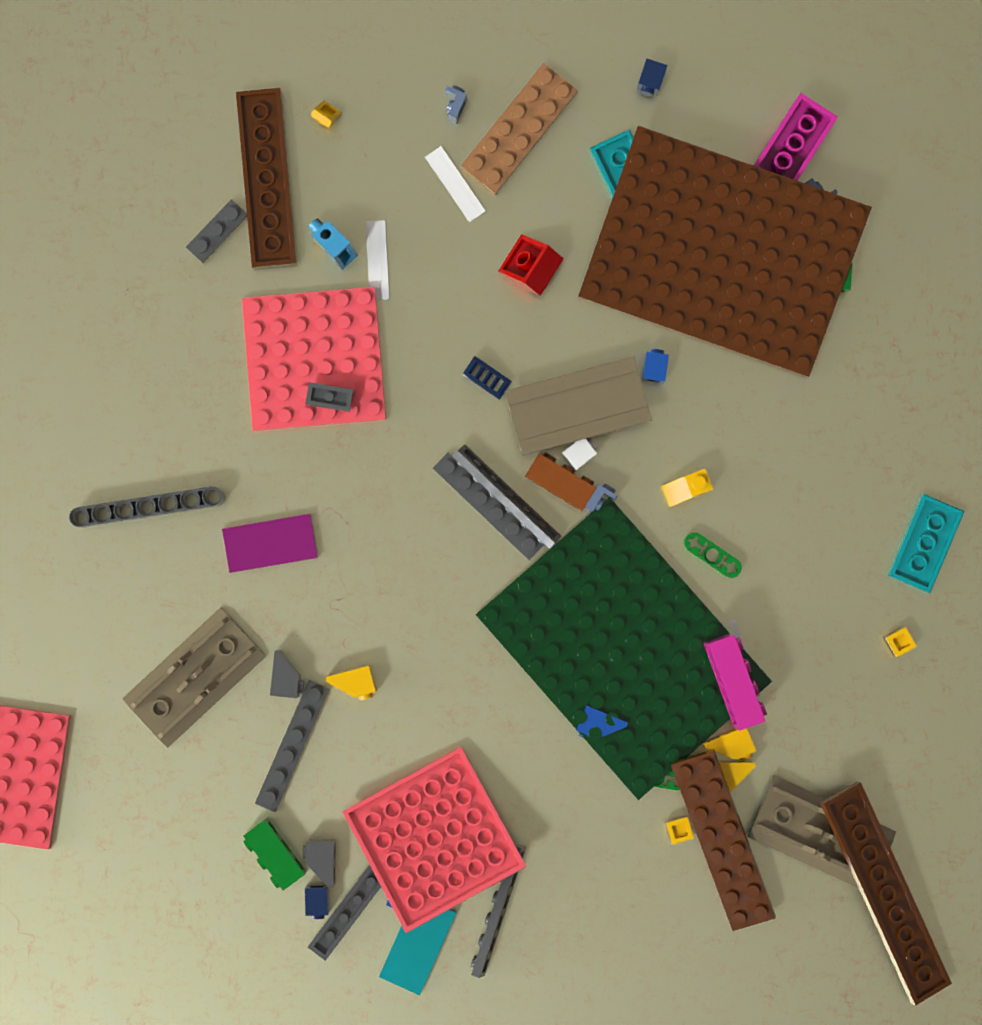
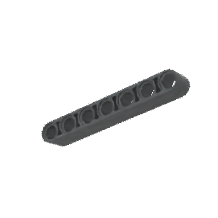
M210 486L74 508L69 514V520L76 527L87 528L221 506L225 501V494L220 488ZM212 491H217L219 494V499L215 503H211L208 498ZM191 494L197 497V502L194 506L187 504V497ZM168 498H173L175 501V505L171 510L165 508V501ZM147 501H150L153 505L150 513L143 511V504ZM127 504L131 511L128 516L124 517L121 514V508ZM102 508L108 510V517L105 520L99 518V511ZM83 511L86 514V520L80 524L77 521V515Z

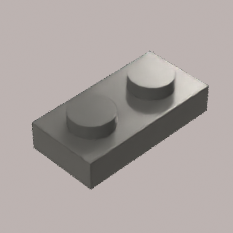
M309 382L305 405L350 412L354 390Z

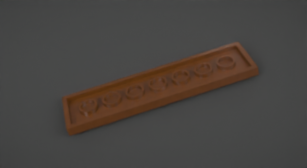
M271 88L236 92L252 268L297 265L281 89Z
M712 749L672 762V770L732 931L775 919L774 909L715 750Z

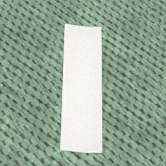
M442 146L425 156L469 222L485 212V209Z
M385 220L366 221L369 287H375L376 300L389 299Z

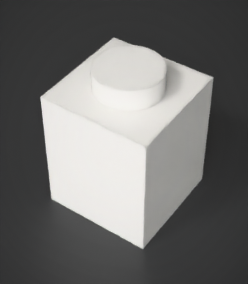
M590 438L579 440L562 452V455L576 471L597 454L595 451L597 446Z

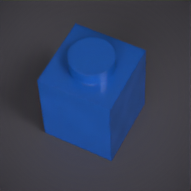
M651 349V352L645 353L642 373L643 381L665 382L669 355L664 354V350Z

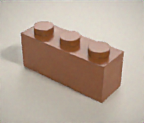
M545 452L542 455L539 453L526 473L525 478L582 512L596 490V487L593 486L594 482L585 476L579 478L574 475L575 470L566 464L562 467L556 464V458Z

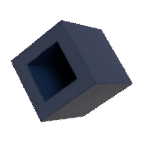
M646 58L637 89L641 90L640 92L646 96H653V94L658 96L668 65Z
M307 885L305 887V916H311V919H324V915H328L330 912L329 887L327 885Z

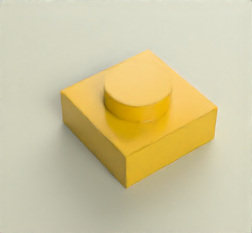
M323 100L313 109L311 116L329 128L340 118L342 112Z
M906 627L885 637L895 657H899L917 647Z
M687 816L665 822L672 845L694 839Z

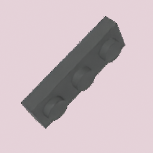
M231 199L186 248L204 263L247 218V213Z

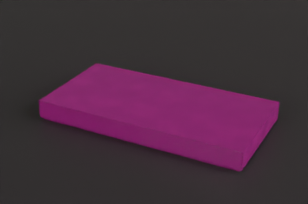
M311 514L222 529L229 573L318 558Z

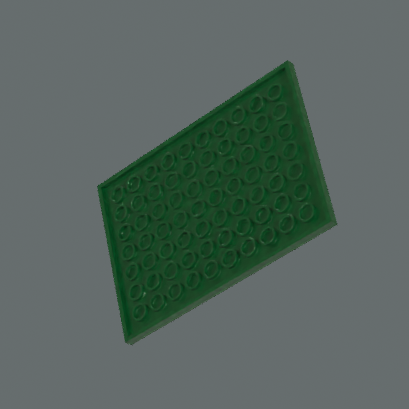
M610 497L603 502L599 510L595 509L476 614L575 729H577L578 724H582L587 720V714L584 712L586 705L606 713L605 721L610 726L615 725L611 716L628 722L627 727L601 737V730L597 727L591 728L588 735L579 733L638 800L672 771V762L687 758L730 720L727 707L703 644L730 633ZM743 650L741 651L744 660H748L751 667V672L748 674L752 681L755 680L760 693L772 681L749 654Z

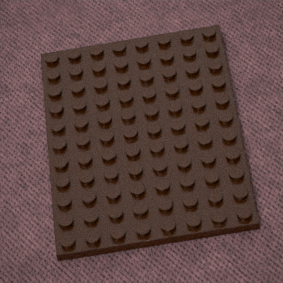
M638 126L578 297L809 377L872 207Z

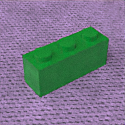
M268 817L243 836L245 838L243 841L250 852L254 851L259 857L257 859L258 864L263 870L267 869L272 875L270 880L276 888L280 887L284 891L306 874L307 871Z

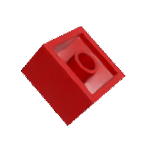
M521 234L498 272L524 289L541 296L564 258L549 245Z

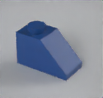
M586 705L584 712L587 714V720L582 724H578L576 731L588 735L591 728L597 727L601 730V737L627 727L628 722L611 716L615 725L610 726L605 721L606 713Z

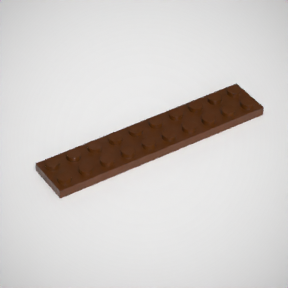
M855 782L820 802L908 998L911 1004L916 1006L951 985L952 982L862 783Z

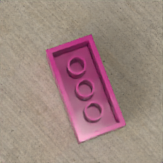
M800 93L753 166L798 181L838 116Z
M728 634L703 643L733 727L737 730H743L765 722L764 716L767 715L763 702H759L756 694L759 693L755 680L752 681L748 674L751 672V667L748 660H744L741 651L744 649L740 638H736L733 634Z

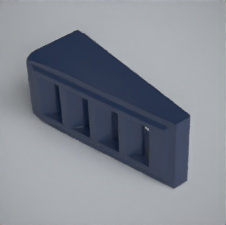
M476 356L473 357L463 372L465 378L499 400L512 382ZM478 364L481 366L475 376L471 375ZM484 370H487L488 373L483 381L478 380ZM493 374L496 378L489 387L486 383ZM499 380H502L503 383L498 391H494L493 389Z

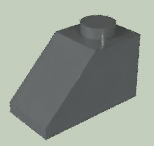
M275 650L270 696L298 698L299 693L303 694L304 680H301V674L281 650Z
M309 839L307 845H303V858H307V865L329 888H333L335 885L336 839Z

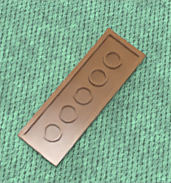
M543 63L463 162L461 168L496 195L578 93V90Z

